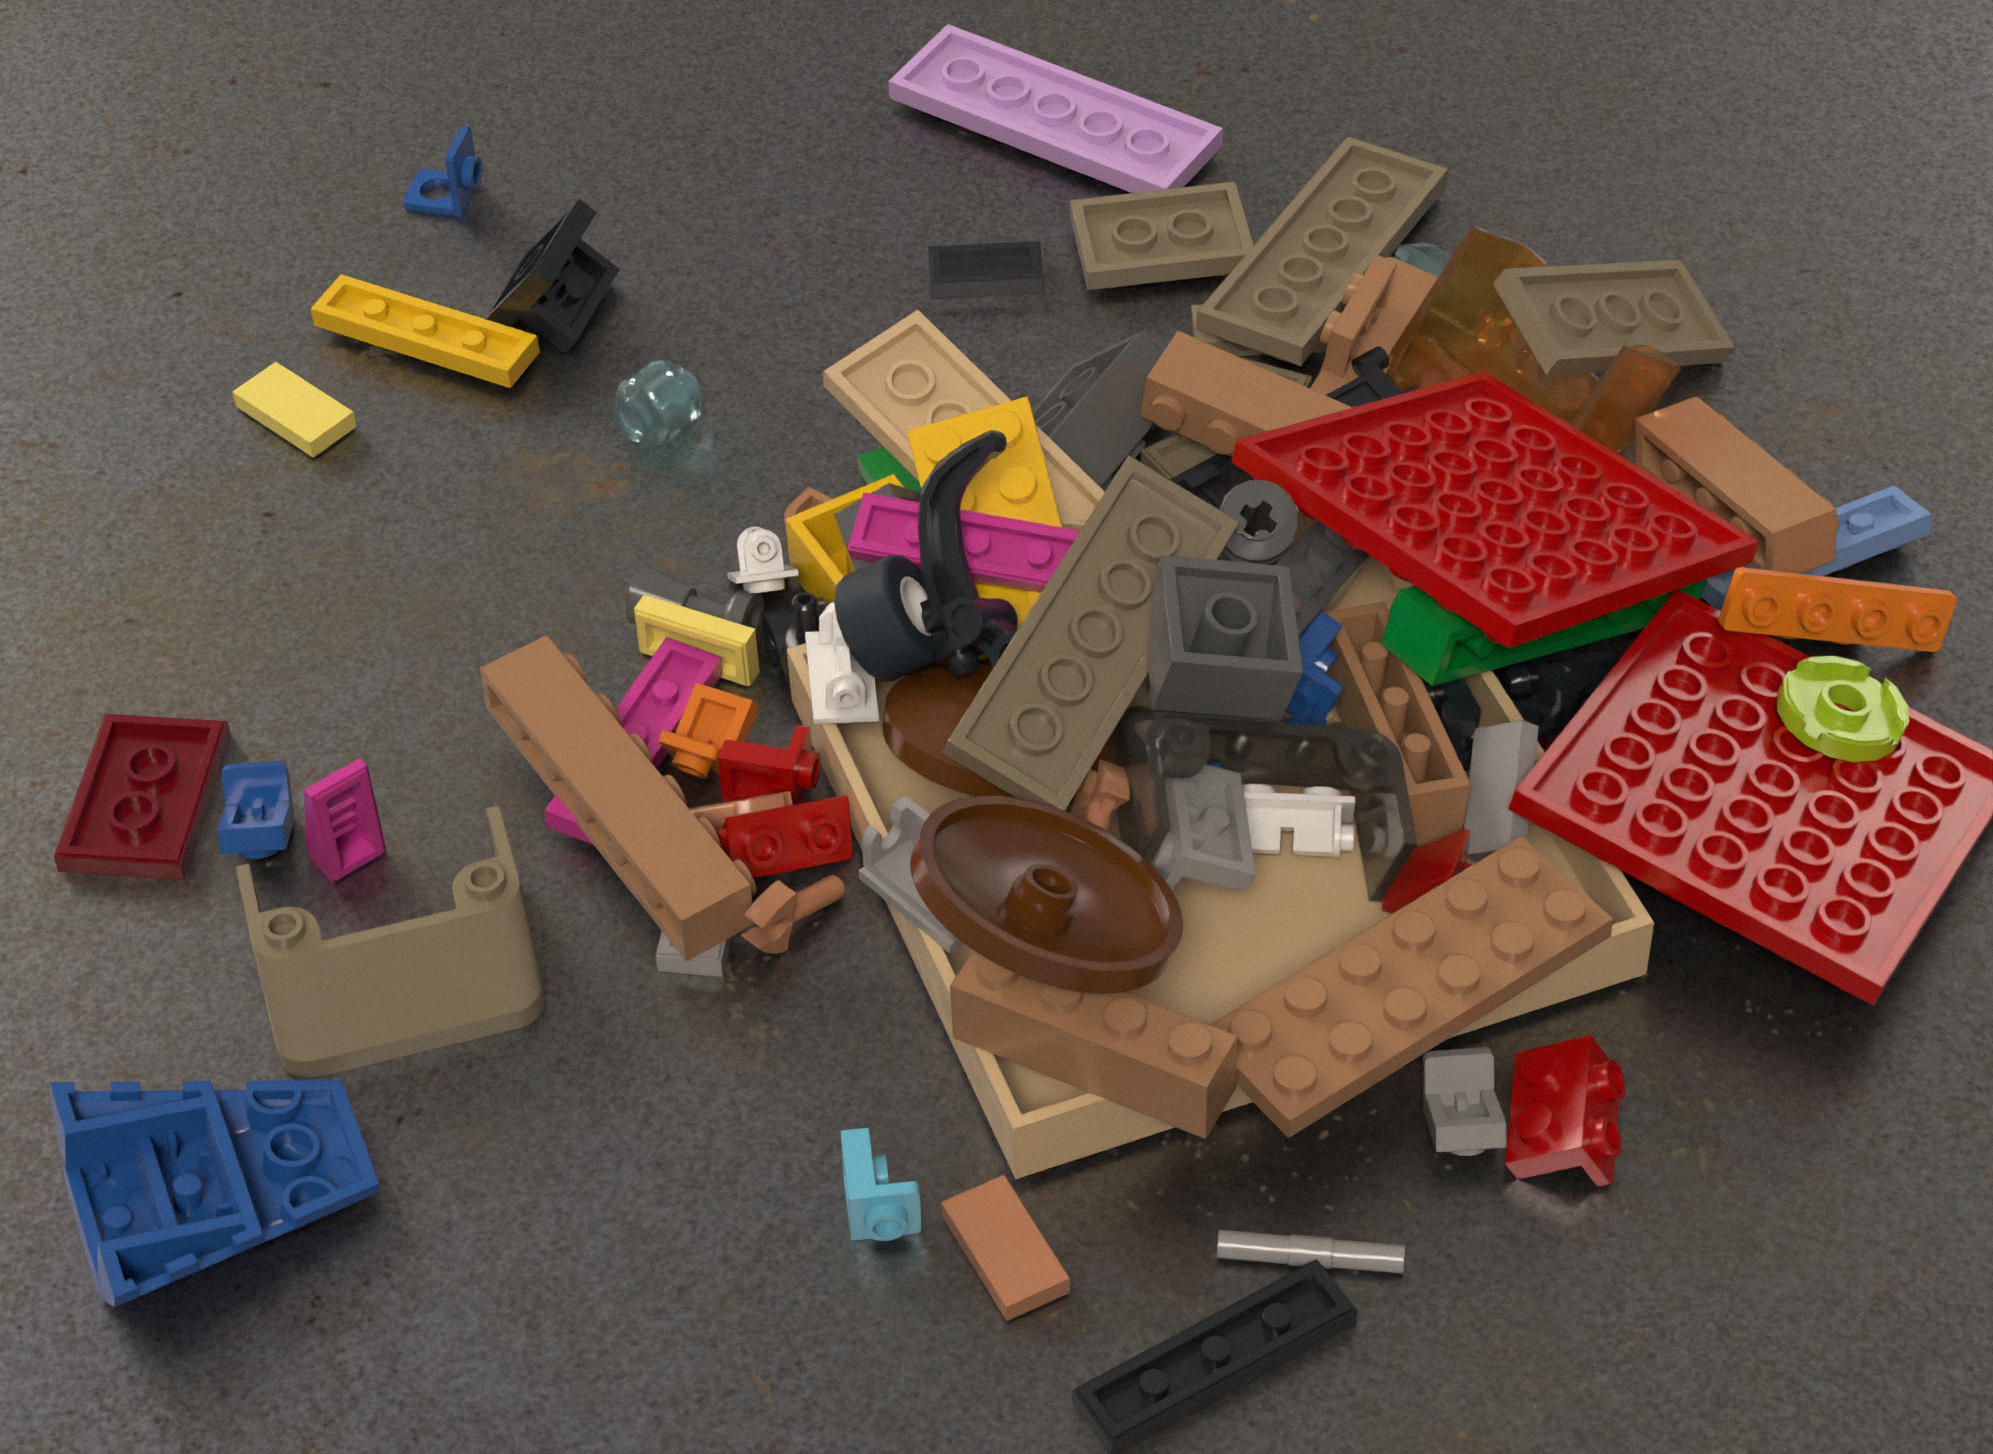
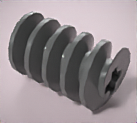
M1248 480L1234 486L1224 496L1219 510L1237 520L1239 524L1217 560L1275 565L1291 548L1298 529V511L1292 497L1281 486L1266 480Z

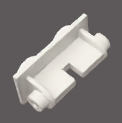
M750 527L740 534L737 540L740 571L727 574L728 579L736 584L743 583L744 591L760 593L785 589L784 577L799 576L798 569L784 565L781 543L773 532L760 527Z
M831 603L819 617V631L805 632L813 724L879 721L875 678L869 675L853 657L839 628L835 605Z
M1242 785L1252 853L1280 854L1281 831H1294L1293 855L1339 857L1340 851H1353L1354 825H1344L1341 823H1353L1355 796H1341L1339 790L1330 787H1309L1304 789L1302 794L1275 793V789L1267 785Z

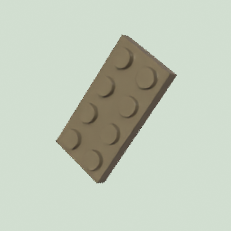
M1682 260L1506 268L1493 284L1546 375L1723 363L1735 349V346Z

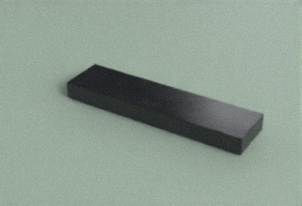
M1316 1259L1073 1389V1405L1109 1454H1120L1357 1325L1358 1310Z

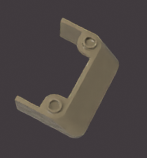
M499 805L486 808L495 857L471 863L456 875L452 883L455 909L325 940L321 938L316 918L302 908L281 907L262 912L249 863L235 866L280 1062L287 1072L300 1078L322 1077L519 1029L531 1024L541 1015L546 1002L543 982L521 885Z

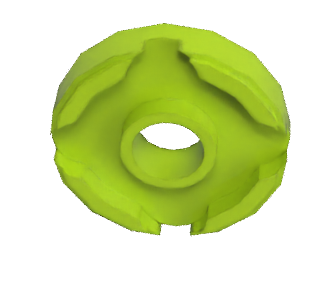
M1837 656L1809 657L1798 662L1795 670L1788 671L1777 693V712L1786 728L1806 746L1832 758L1851 762L1876 761L1894 752L1909 723L1908 705L1898 688L1886 678L1883 684H1881L1876 679L1868 676L1871 668L1856 660ZM1834 703L1846 706L1852 711L1843 710Z

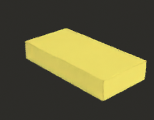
M274 362L232 391L237 408L313 458L357 427L352 410L278 362Z
M643 595L635 606V622L641 653L653 656L664 639L669 637L722 657V675L720 678L751 686L759 674L757 640L754 628L648 595Z

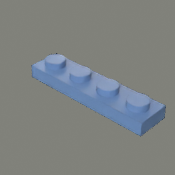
M1895 485L1836 508L1839 518V529L1836 532L1835 560L1801 574L1825 576L1930 534L1931 513ZM1749 564L1742 566L1744 568H1752ZM1736 569L1708 578L1701 595L1711 606L1720 611Z

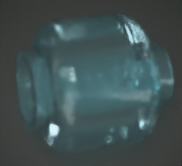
M653 361L624 379L618 385L613 408L616 423L621 431L635 442H641L647 446H663L698 422L702 410L699 383L692 373L671 361Z

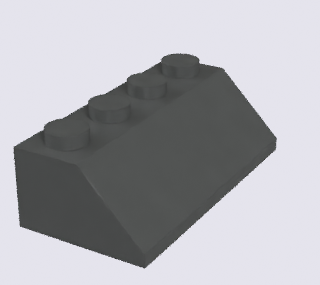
M1144 330L1072 364L1032 410L1036 425L1104 492L1114 479L1112 473L1118 466L1123 465L1128 455L1132 458L1136 457L1146 445L1142 437L1147 431L1158 427L1154 422L1140 416L1146 378L1162 355V352Z

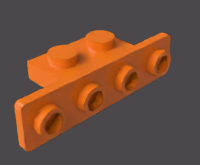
M1739 567L1734 571L1718 623L1728 631L1775 635L1786 639L1804 638L1830 641L1842 645L1861 644L1937 652L1941 648L1958 598L1949 590Z

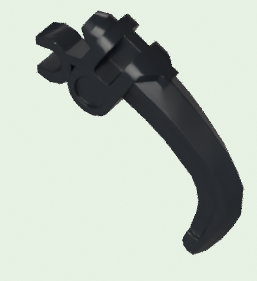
M995 430L987 431L951 451L935 465L920 490L916 521L922 575L927 600L920 603L922 608L921 618L926 633L931 634L935 649L933 650L936 664L947 665L949 671L957 679L975 675L980 664L978 656L983 654L990 658L993 669L1018 630L1016 611L1008 601L1000 598H979L964 550L960 519L961 501L968 484L991 459L997 458L1006 448L1007 441L1005 435Z
M1574 649L1563 650L1515 663L1503 673L1502 686L1506 693L1518 697L1519 701L1513 704L1524 721L1539 726L1537 741L1542 749L1548 745L1551 735L1557 736L1563 731L1581 708L1582 701L1591 696L1625 652L1597 651L1576 653Z

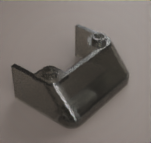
M1134 706L1125 710L1109 737L1110 761L1112 764L1124 768L1130 786L1129 801L1117 808L1120 839L1150 864L1171 827L1164 778H1190L1200 773L1205 765L1220 763L1222 769L1241 773L1243 783L1330 787L1350 790L1351 796H1355L1354 817L1369 901L1382 902L1417 845L1401 754L1390 739L1378 732L1333 720L1295 717L1269 720L1152 710V706Z

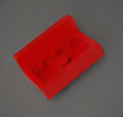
M1591 1035L1516 1052L1505 1165L1517 1180L1582 1166L1598 1187L1613 1184L1615 1157L1620 1155L1622 1148L1621 1135L1617 1126L1619 1100H1623L1625 1097L1626 1085L1623 1072L1617 1061L1614 1059L1609 1060Z

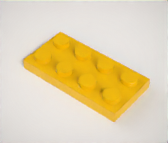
M1028 396L907 430L921 488L935 465L951 451L987 431L995 430L1002 432L1007 441L1005 450L997 458L991 459L973 477L962 497L960 509L1063 527ZM973 581L979 598H1000L1008 601L1014 607L1018 617L1017 629H1019L1041 594ZM986 654L978 656L979 660L989 658Z

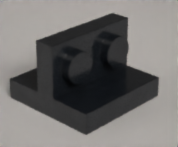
M578 198L524 254L484 319L509 327L518 319H521L558 349L566 353L577 342L620 270L581 239L597 212Z

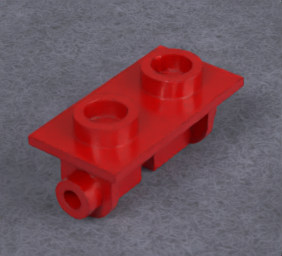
M847 795L726 817L722 829L715 830L721 843V849L728 855L731 861L741 860L753 878L853 859L849 800Z

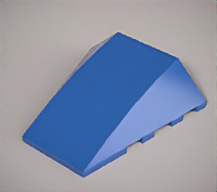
M342 1080L247 1081L246 1090H214L211 1081H183V1090L141 1091V1082H110V1091H75V1082L49 1083L67 1194L97 1294L113 1307L247 1249L307 1226L379 1193V1181Z

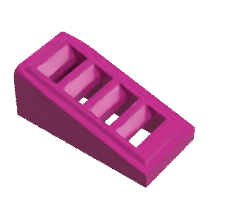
M361 758L304 789L305 842L310 860L331 883L387 851L368 765Z

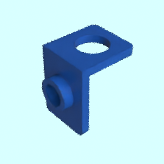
M461 126L445 157L447 172L430 169H420L417 171L403 198V205L406 210L463 217L475 191L481 183L483 172L482 160L480 157L475 156L470 126ZM433 185H446L450 187V194L441 199H428L421 195L426 188Z

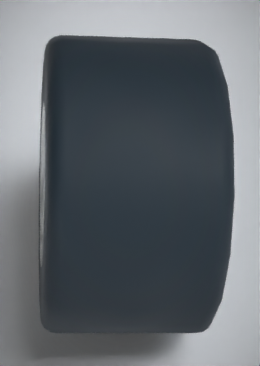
M902 555L886 556L845 575L837 584L835 590L834 605L836 617L846 645L861 667L869 675L882 682L897 680L935 663L933 650L935 649L931 634L926 633L921 618L922 608L920 603L927 600L923 575L913 562Z

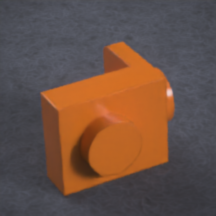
M696 682L676 732L672 733L662 730L658 743L673 757L671 763L673 767L689 775L706 779L710 771L719 773L718 756L725 739L746 742L759 707L753 700Z

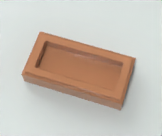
M1004 1175L941 1202L944 1221L1006 1321L1070 1293L1069 1276Z

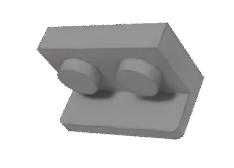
M1169 755L1155 776L1148 778L1143 783L1138 794L1137 814L1139 817H1142L1145 836L1143 858L1156 869L1172 891L1182 877L1244 892L1256 876L1241 773Z

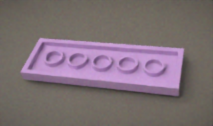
M949 24L888 81L889 98L1131 193L1184 187L1223 146V128Z

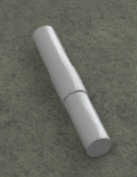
M1219 1230L1217 1258L1280 1263L1303 1267L1317 1259L1324 1269L1340 1268L1403 1274L1405 1245L1339 1240L1332 1237L1296 1234L1279 1235Z

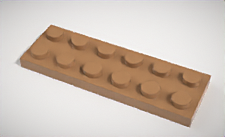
M1521 835L1210 1025L1238 1035L1236 1085L1290 1138L1611 937L1613 918Z

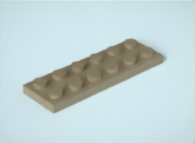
M1347 136L1197 311L1196 330L1219 337L1226 342L1236 343L1271 355L1278 360L1302 366L1319 345L1322 330L1330 313L1333 310L1340 313L1343 312L1346 306L1342 304L1343 296L1353 274L1358 272L1364 275L1376 254L1385 258L1391 256L1446 188L1448 169Z
M1128 455L953 731L941 753L1015 798L1042 803L1065 811L1148 674L1147 651L1157 563L1160 556L1217 560L1239 522Z

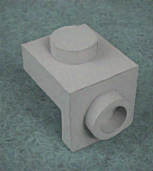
M1487 1047L1428 1051L1424 1053L1422 1057L1423 1114L1436 1152H1450L1460 1156H1472L1480 1154L1486 1149L1506 1147V1120L1494 1091V1057L1491 1050Z

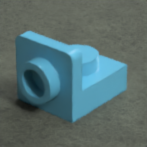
M869 1128L841 1130L842 1168L851 1241L865 1239L889 1241L897 1239L902 1235L919 1233L921 1231L919 1184L915 1181L889 1184L886 1155L872 1156Z

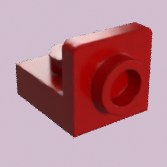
M797 725L788 749L725 739L718 756L722 802H732L759 795L791 791L793 805L800 804L805 790L815 789L821 767L820 753L812 751L810 727Z

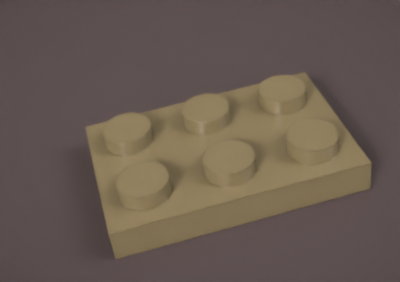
M1236 182L1070 200V219L1087 290L1229 275L1254 246Z

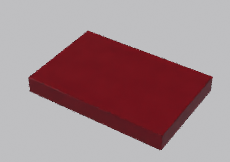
M104 714L54 855L58 872L185 880L231 738L228 722Z

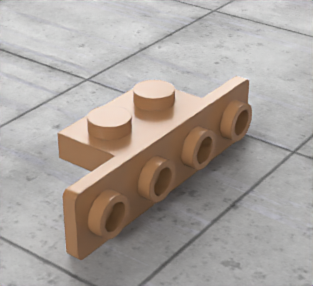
M1378 254L1375 255L1364 275L1355 272L1343 296L1342 304L1346 305L1343 312L1340 313L1333 310L1322 330L1319 342L1327 345L1322 369L1310 389L1327 395L1358 378L1359 376L1353 370L1352 360L1377 346L1382 347L1389 357V366L1383 369L1387 375L1435 291L1438 277L1393 257L1385 258Z

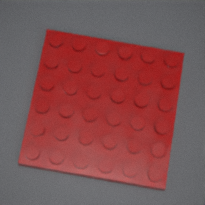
M1484 371L1236 440L1231 459L1233 464L1251 475L1254 480H1266L1281 486L1292 497L1294 504L1298 507L1301 514L1310 519L1320 521L1341 535L1347 545L1357 550L1365 551L1387 566L1392 575L1403 581L1411 582L1435 598L1441 608L1459 614L1483 630L1484 635L1489 640L1508 648L1753 562L1759 541Z
M1676 589L1515 789L1508 810L1874 1006L1993 819V750L1909 707V723L1893 753L1876 761L1851 762L1828 757L1806 746L1786 728L1778 714L1777 693L1788 671L1795 670L1798 662L1809 658V656L1766 634L1725 630L1718 623L1720 610ZM1834 703L1843 710L1852 711L1846 706Z

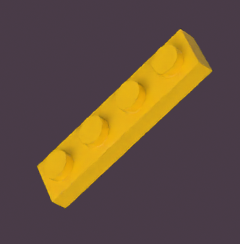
M342 274L311 307L313 323L316 327L508 388L515 384L540 353L537 335Z

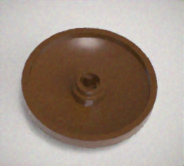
M979 660L978 672L967 678L957 679L949 671L947 665L935 664L912 672L894 684L886 698L882 729L886 744L901 762L921 776L964 794L1015 798L941 753L953 731L993 670L990 660ZM1121 718L1090 769L1098 772L1099 760L1102 759L1123 767L1130 782L1140 766L1144 744L1142 724ZM1075 795L1073 796L1069 804H1073Z
M972 796L948 802L937 808L926 819L911 853V875L918 894L930 912L949 932L990 961L1009 971L1043 984L1088 993H1118L1141 988L1150 984L1165 972L1182 937L1183 918L1178 901L1163 877L1147 860L1129 845L1099 826L1049 805L1005 796Z

